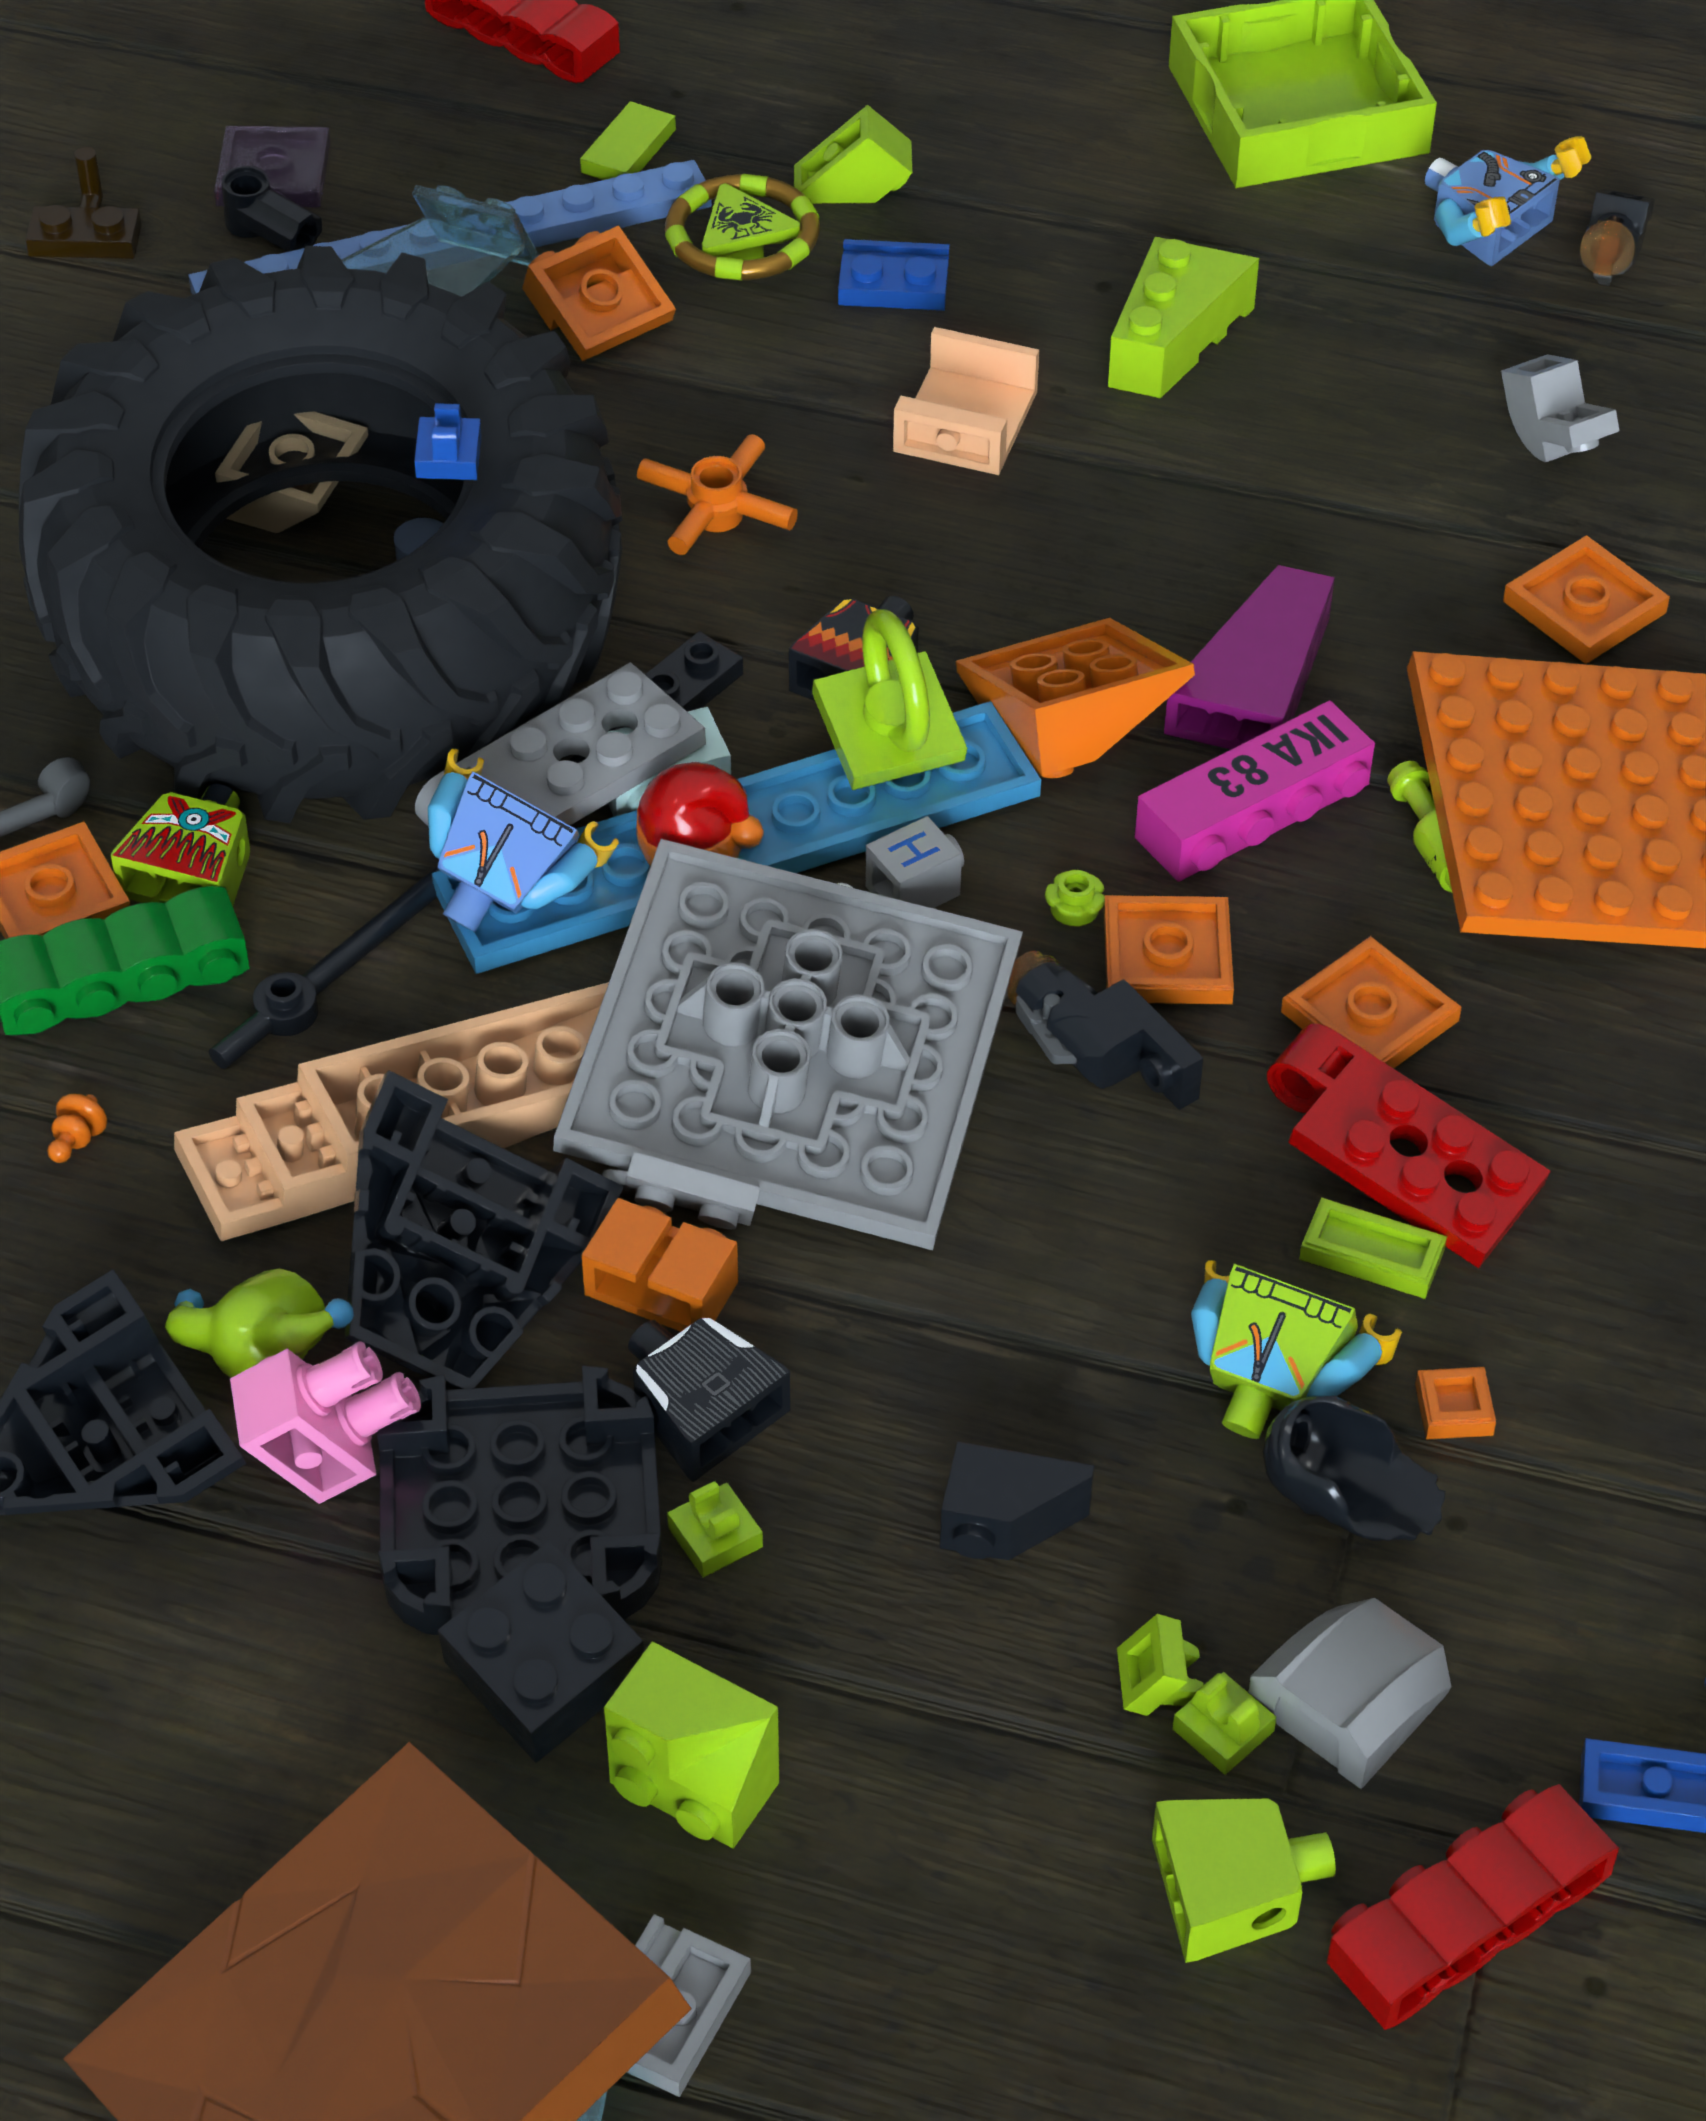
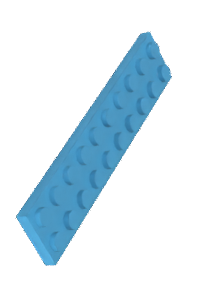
M989 701L953 713L967 746L965 761L852 790L837 752L833 749L737 779L746 790L749 814L759 819L764 830L761 843L751 849H741L738 859L799 873L865 852L867 844L926 816L938 828L1039 797L1041 795V778L993 703ZM637 810L597 822L599 825L591 836L592 840L599 846H609L613 839L616 838L619 844L607 863L602 867L594 868L573 891L539 909L522 907L517 914L493 901L476 932L448 918L475 974L630 925L650 870V865L647 863L638 845L636 835ZM586 826L577 828L579 837ZM441 871L432 873V880L436 896L443 910H445L460 882Z

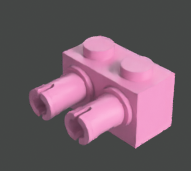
M361 1341L343 1350L338 1355L314 1366L306 1363L287 1348L230 1378L240 1447L318 1504L376 1475L371 1445L372 1434L399 1419L419 1412L421 1408L420 1397L413 1382L408 1377L404 1378V1374L401 1372H396L382 1380L383 1371L377 1355L370 1347L366 1348L365 1343ZM373 1384H377L359 1394H355L352 1396L353 1393L361 1389H365Z

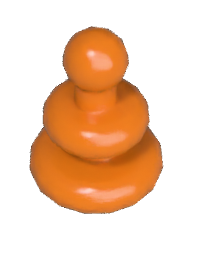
M71 1093L62 1096L57 1102V1118L52 1122L51 1127L52 1134L56 1140H53L47 1149L48 1156L52 1161L56 1163L66 1162L71 1157L72 1149L86 1147L91 1141V1136L100 1135L106 1129L107 1116L104 1109L97 1103L98 1100L94 1095L88 1094L85 1096Z

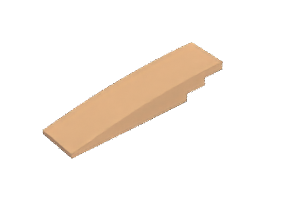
M609 982L298 1064L297 1082L236 1098V1116L174 1132V1150L220 1241L260 1231L355 1201L359 1132L382 1078L388 1070L448 1099L441 1116L442 1119L501 1148L509 1147L557 1128Z

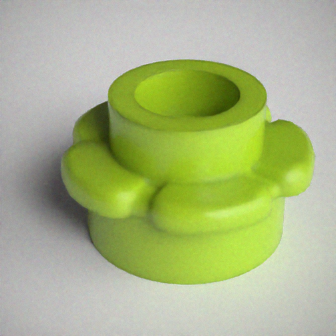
M1065 871L1055 876L1054 884H1049L1046 887L1045 899L1048 905H1050L1051 913L1057 921L1068 926H1083L1095 920L1099 911L1103 908L1105 896L1102 893L1104 892V885L1099 878L1085 871Z

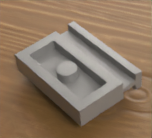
M654 1914L635 1946L672 1979L692 2009L635 2063L627 2073L680 2097L751 1974V1960L749 1957L688 1929L683 1928L680 1932L664 1924V1918Z

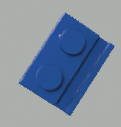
M844 239L838 285V305L945 311L950 244Z

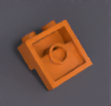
M619 225L602 233L599 231L589 232L582 236L573 246L560 252L547 251L540 254L528 265L522 287L550 331L560 327L582 361L672 321L676 311L675 306Z

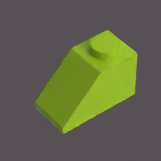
M866 105L794 165V187L807 196L812 204L876 203L890 191L900 189L913 173L911 140L869 105Z

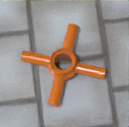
M753 434L746 436L731 458L709 456L699 460L692 467L691 473L647 458L640 462L637 470L638 480L687 496V502L691 510L668 539V546L674 553L685 555L704 530L709 532H725L735 528L741 522L743 515L789 531L792 530L797 520L798 510L748 493L747 486L742 480L765 450V443L760 437Z

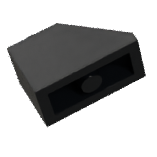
M957 1441L941 1509L940 1548L957 1551L959 1554L973 1559L991 1557L1009 1561L1089 1516L1095 1465Z

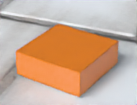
M1485 1367L1417 1371L1415 1386L1426 1440L1494 1435L1496 1418Z

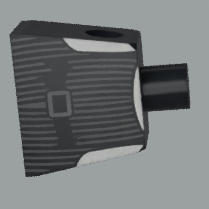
M711 1318L698 1319L676 1336L668 1332L658 1321L650 1320L642 1324L629 1340V1351L640 1360L633 1369L634 1392L640 1398L648 1397L654 1416L655 1434L692 1482L699 1479L790 1411V1370Z

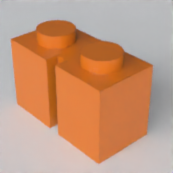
M617 1198L581 1255L585 1296L643 1318L656 1320L660 1324L680 1332L700 1318H711L715 1321L738 1284V1248L736 1241L726 1238L714 1229L699 1228L685 1222L682 1223L680 1228L672 1226L671 1217L652 1206H639L621 1198Z

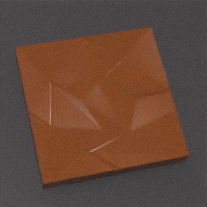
M408 1742L243 1894L241 1899L232 1903L63 2059L118 2121H577L692 2008L672 1979L413 1744Z

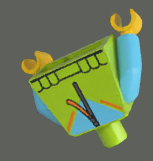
M1208 1260L1205 1263L1204 1285L1191 1312L1199 1358L1206 1365L1210 1366L1213 1384L1234 1393L1222 1424L1229 1430L1252 1439H1259L1271 1408L1282 1411L1290 1403L1313 1395L1338 1396L1361 1380L1374 1365H1383L1390 1362L1402 1334V1331L1398 1328L1389 1336L1375 1333L1373 1330L1377 1316L1368 1314L1363 1320L1359 1334L1355 1336L1358 1329L1355 1308L1237 1264L1233 1265L1230 1276H1220L1216 1274V1261Z

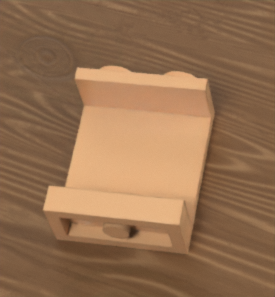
M934 327L931 333L930 369L916 398L901 395L894 408L893 452L999 475L1037 394L1039 349Z

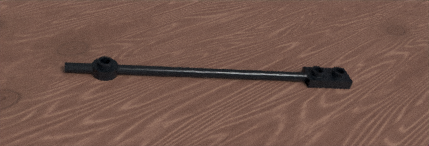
M699 631L645 675L688 712L704 707L743 675V657ZM621 726V727H615V728L610 729L609 731L616 730V729H620V728H624V727H622V726ZM575 755L569 761L580 763L586 758ZM435 867L304 974L284 972L271 975L262 980L253 993L255 1013L209 1049V1055L213 1062L221 1069H226L269 1033L277 1036H292L311 1027L318 1016L316 995L437 898L432 873L440 871L438 867Z

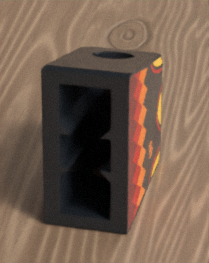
M897 596L886 597L878 608L852 598L840 601L790 646L789 691L815 701L812 694L813 681L815 679L865 667L862 647L863 628L867 617L878 609L891 611L902 621L918 653L919 627L912 621L914 612L911 606L904 599ZM887 646V657L889 661L893 660V658Z

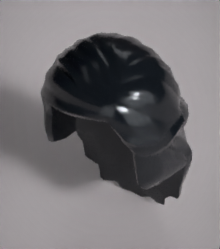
M1313 1395L1287 1405L1269 1426L1263 1449L1266 1474L1273 1486L1282 1495L1298 1505L1304 1513L1322 1516L1330 1523H1334L1357 1536L1371 1541H1414L1419 1533L1432 1535L1434 1527L1440 1524L1442 1520L1441 1507L1445 1501V1491L1439 1489L1436 1484L1438 1476L1428 1472L1403 1454L1390 1427L1385 1420L1376 1414L1356 1407L1350 1401H1345L1337 1396Z

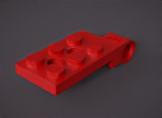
M1309 1024L1305 1026L1267 1071V1081L1274 1095L1289 1108L1306 1113L1293 1128L1288 1141L1289 1144L1413 1226L1447 1236L1445 1247L1478 1269L1542 1189L1551 1172L1540 1163L1325 1025ZM1395 1139L1408 1140L1419 1148L1421 1155L1413 1157L1401 1155L1392 1147L1390 1141ZM1451 1174L1464 1176L1473 1183L1476 1191L1468 1193L1456 1191L1448 1185L1445 1176Z

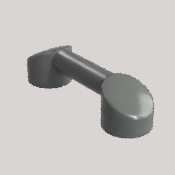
M70 757L60 758L48 764L38 778V786L43 794L0 811V837L55 815L60 818H67L74 814L84 803L90 788V777L82 764Z

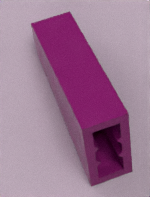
M1278 565L1191 661L1194 664L1195 675L1167 699L1164 734L1233 749L1293 719L1329 622L1335 577Z

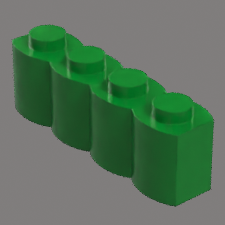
M200 887L183 892L166 903L147 902L135 904L120 909L105 919L88 918L75 920L57 926L44 935H20L1 940L0 1021L5 1035L40 1033L59 1024L66 1018L82 1019L103 1016L121 1007L128 1001L148 1002L162 1000L183 990L188 985L221 984L250 969L246 942L226 887Z

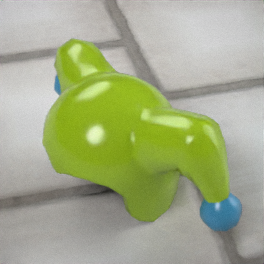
M278 1268L264 1271L245 1280L230 1290L216 1305L208 1308H203L204 1301L199 1292L192 1289L179 1292L174 1302L175 1308L169 1312L165 1328L174 1342L210 1354L221 1371L232 1378L259 1364L263 1359L276 1355L287 1348L303 1360L308 1351L321 1340L326 1331L330 1328L341 1329L346 1327L352 1321L354 1312L351 1304L340 1298L333 1299L325 1307L323 1300L309 1282L295 1272Z

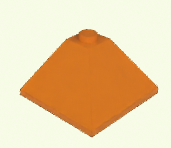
M1106 618L955 661L957 673L979 705L989 701L993 703L1036 772L1044 778L1065 777L1073 773L1074 767L1096 761L1195 675L1193 663L1112 618Z

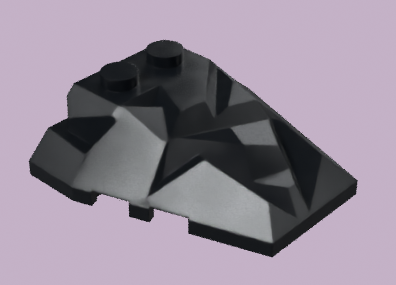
M388 1070L382 1078L359 1132L352 1251L347 1302L353 1307L354 1317L345 1327V1339L353 1343L361 1341L365 1343L366 1348L370 1347L374 1353L427 1378L445 1374L446 1385L452 1390L473 1389L524 1332L523 1328L543 1306L550 1303L563 1288L561 1285L582 1262V1253L617 1198L620 1197L624 1186L568 1158L563 1159L548 1171L442 1119L441 1116L448 1099Z

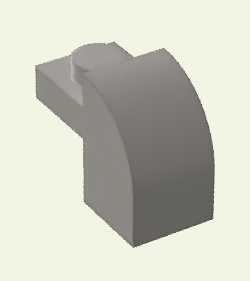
M1547 354L1501 371L1512 423L1525 447L1539 460L1549 462L1573 452L1591 450L1599 445L1600 438L1620 431L1615 409L1585 403L1578 360Z

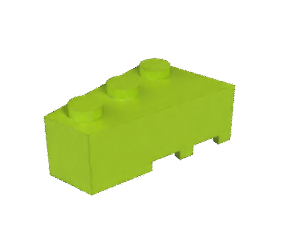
M1155 237L1111 336L1108 387L1156 398L1164 396L1199 362V354L1211 342L1218 344L1227 335V327L1239 315L1246 317L1254 310L1259 258L1189 244L1182 240Z

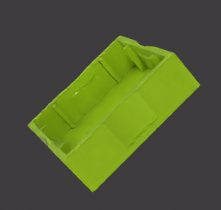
M1279 0L1262 4H1240L1172 16L1169 68L1235 188L1430 153L1437 102L1411 60L1395 44L1389 30V24L1374 0Z

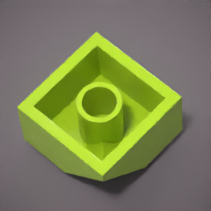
M653 1641L604 1706L610 1783L615 1786L616 1790L633 1804L642 1807L652 1805L675 1817L681 1827L691 1835L702 1840L714 1838L734 1849L779 1784L778 1706Z

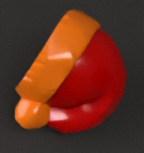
M700 762L683 763L661 771L649 782L637 809L636 835L638 845L650 867L660 839L738 858L741 849H751L759 845L764 834L759 819L749 814L745 788L737 778L712 764Z

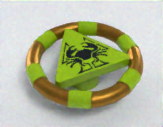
M752 174L726 175L695 184L676 198V201L668 211L665 222L666 240L673 253L685 264L715 278L739 281L766 278L792 269L810 254L816 245L820 231L819 215L807 196L783 181L770 178L769 176ZM751 196L769 197L785 204L792 210L797 220ZM716 198L702 242V250L693 245L684 228L685 221L690 214L707 203V201ZM796 238L778 251V253L764 257V245L782 244Z

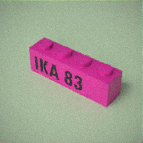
M1329 700L1139 795L1135 839L1177 882L1199 871L1210 870L1221 860L1248 846L1259 845L1273 833L1297 821L1302 822L1311 818L1318 810L1344 797H1352L1359 793L1365 786L1369 785L1375 742Z

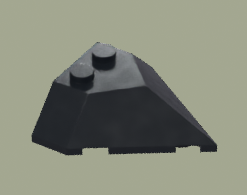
M114 1269L53 1307L42 1326L46 1335L29 1364L21 1363L0 1399V1515L187 1502L246 1464L243 1456L210 1409L206 1411L161 1346L145 1314Z

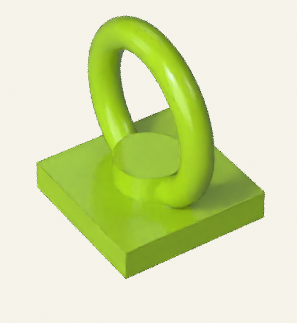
M886 609L873 611L867 617L863 628L862 647L865 667L815 679L812 688L813 697L852 790L965 761L967 752L966 743L926 651L916 652L906 627L893 612ZM887 646L890 650L893 660L888 661Z

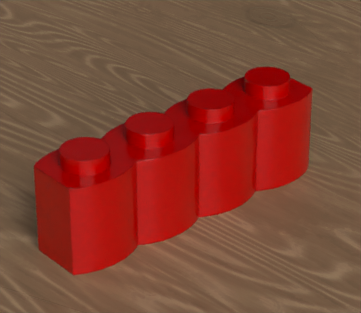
M425 0L426 11L440 23L456 29L465 28L481 42L491 46H504L520 60L530 64H543L553 74L569 82H584L620 53L619 22L601 8L589 4H578L575 0Z
M1560 1784L1554 1785L1539 1794L1533 1789L1525 1791L1505 1809L1502 1814L1503 1822L1495 1824L1484 1831H1481L1479 1827H1473L1465 1831L1448 1848L1445 1855L1447 1860L1441 1861L1427 1869L1422 1865L1410 1868L1394 1882L1389 1890V1899H1385L1369 1908L1363 1903L1358 1904L1345 1912L1334 1924L1331 1930L1333 1936L1331 1938L1327 1964L1384 2030L1390 2029L1413 2016L1443 1990L1471 1976L1488 1963L1499 1951L1507 1949L1529 1936L1556 1912L1570 1907L1587 1896L1612 1874L1619 1847Z

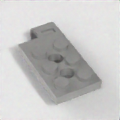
M630 662L456 763V765L463 769H471L477 765L479 757L483 758L482 777L562 822L572 825L706 745L705 727ZM621 726L634 730L627 735L621 732L607 733L610 729ZM568 755H580L586 758L580 763L569 760L559 761ZM445 770L435 775L423 786L415 802L416 815L427 826L428 805L444 776Z

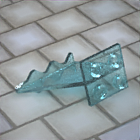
M416 185L412 195L425 217L341 259L347 269L387 273L401 252L424 258L426 261L428 284L463 297L487 281L490 282L510 261L528 266L539 254L516 210L506 202L494 198H488L485 202L466 198L461 192L448 186L440 185L436 189Z

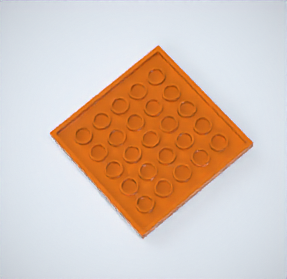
M1413 651L1407 666V672L1460 932L1706 948V674Z

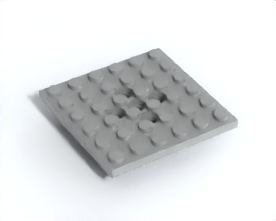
M660 839L556 1129L553 1151L624 1170L629 1169L633 1151L759 1186L761 1190L757 1205L933 1250L1020 948L1023 931Z

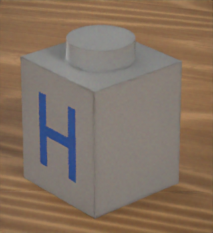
M926 816L866 845V888L871 893L935 908L960 896L961 868L964 866L962 849L952 835H945Z

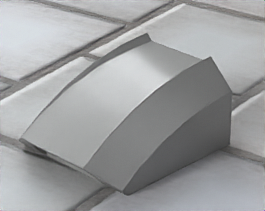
M1370 1598L1337 1606L1308 1623L1276 1650L1251 1675L1248 1693L1276 1716L1275 1724L1338 1768L1339 1774L1362 1789L1444 1699L1452 1686L1444 1646L1376 1598Z

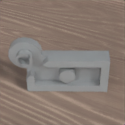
M633 1151L628 1170L618 1168L617 1170L609 1169L602 1172V1176L624 1186L620 1196L634 1199L640 1205L652 1206L665 1212L672 1211L674 1205L698 1211L699 1220L723 1229H736L737 1223L747 1226L751 1225L761 1187L635 1151Z

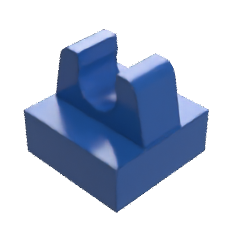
M435 403V417H419L414 460L416 478L477 480L482 436L480 419L462 418L460 404Z

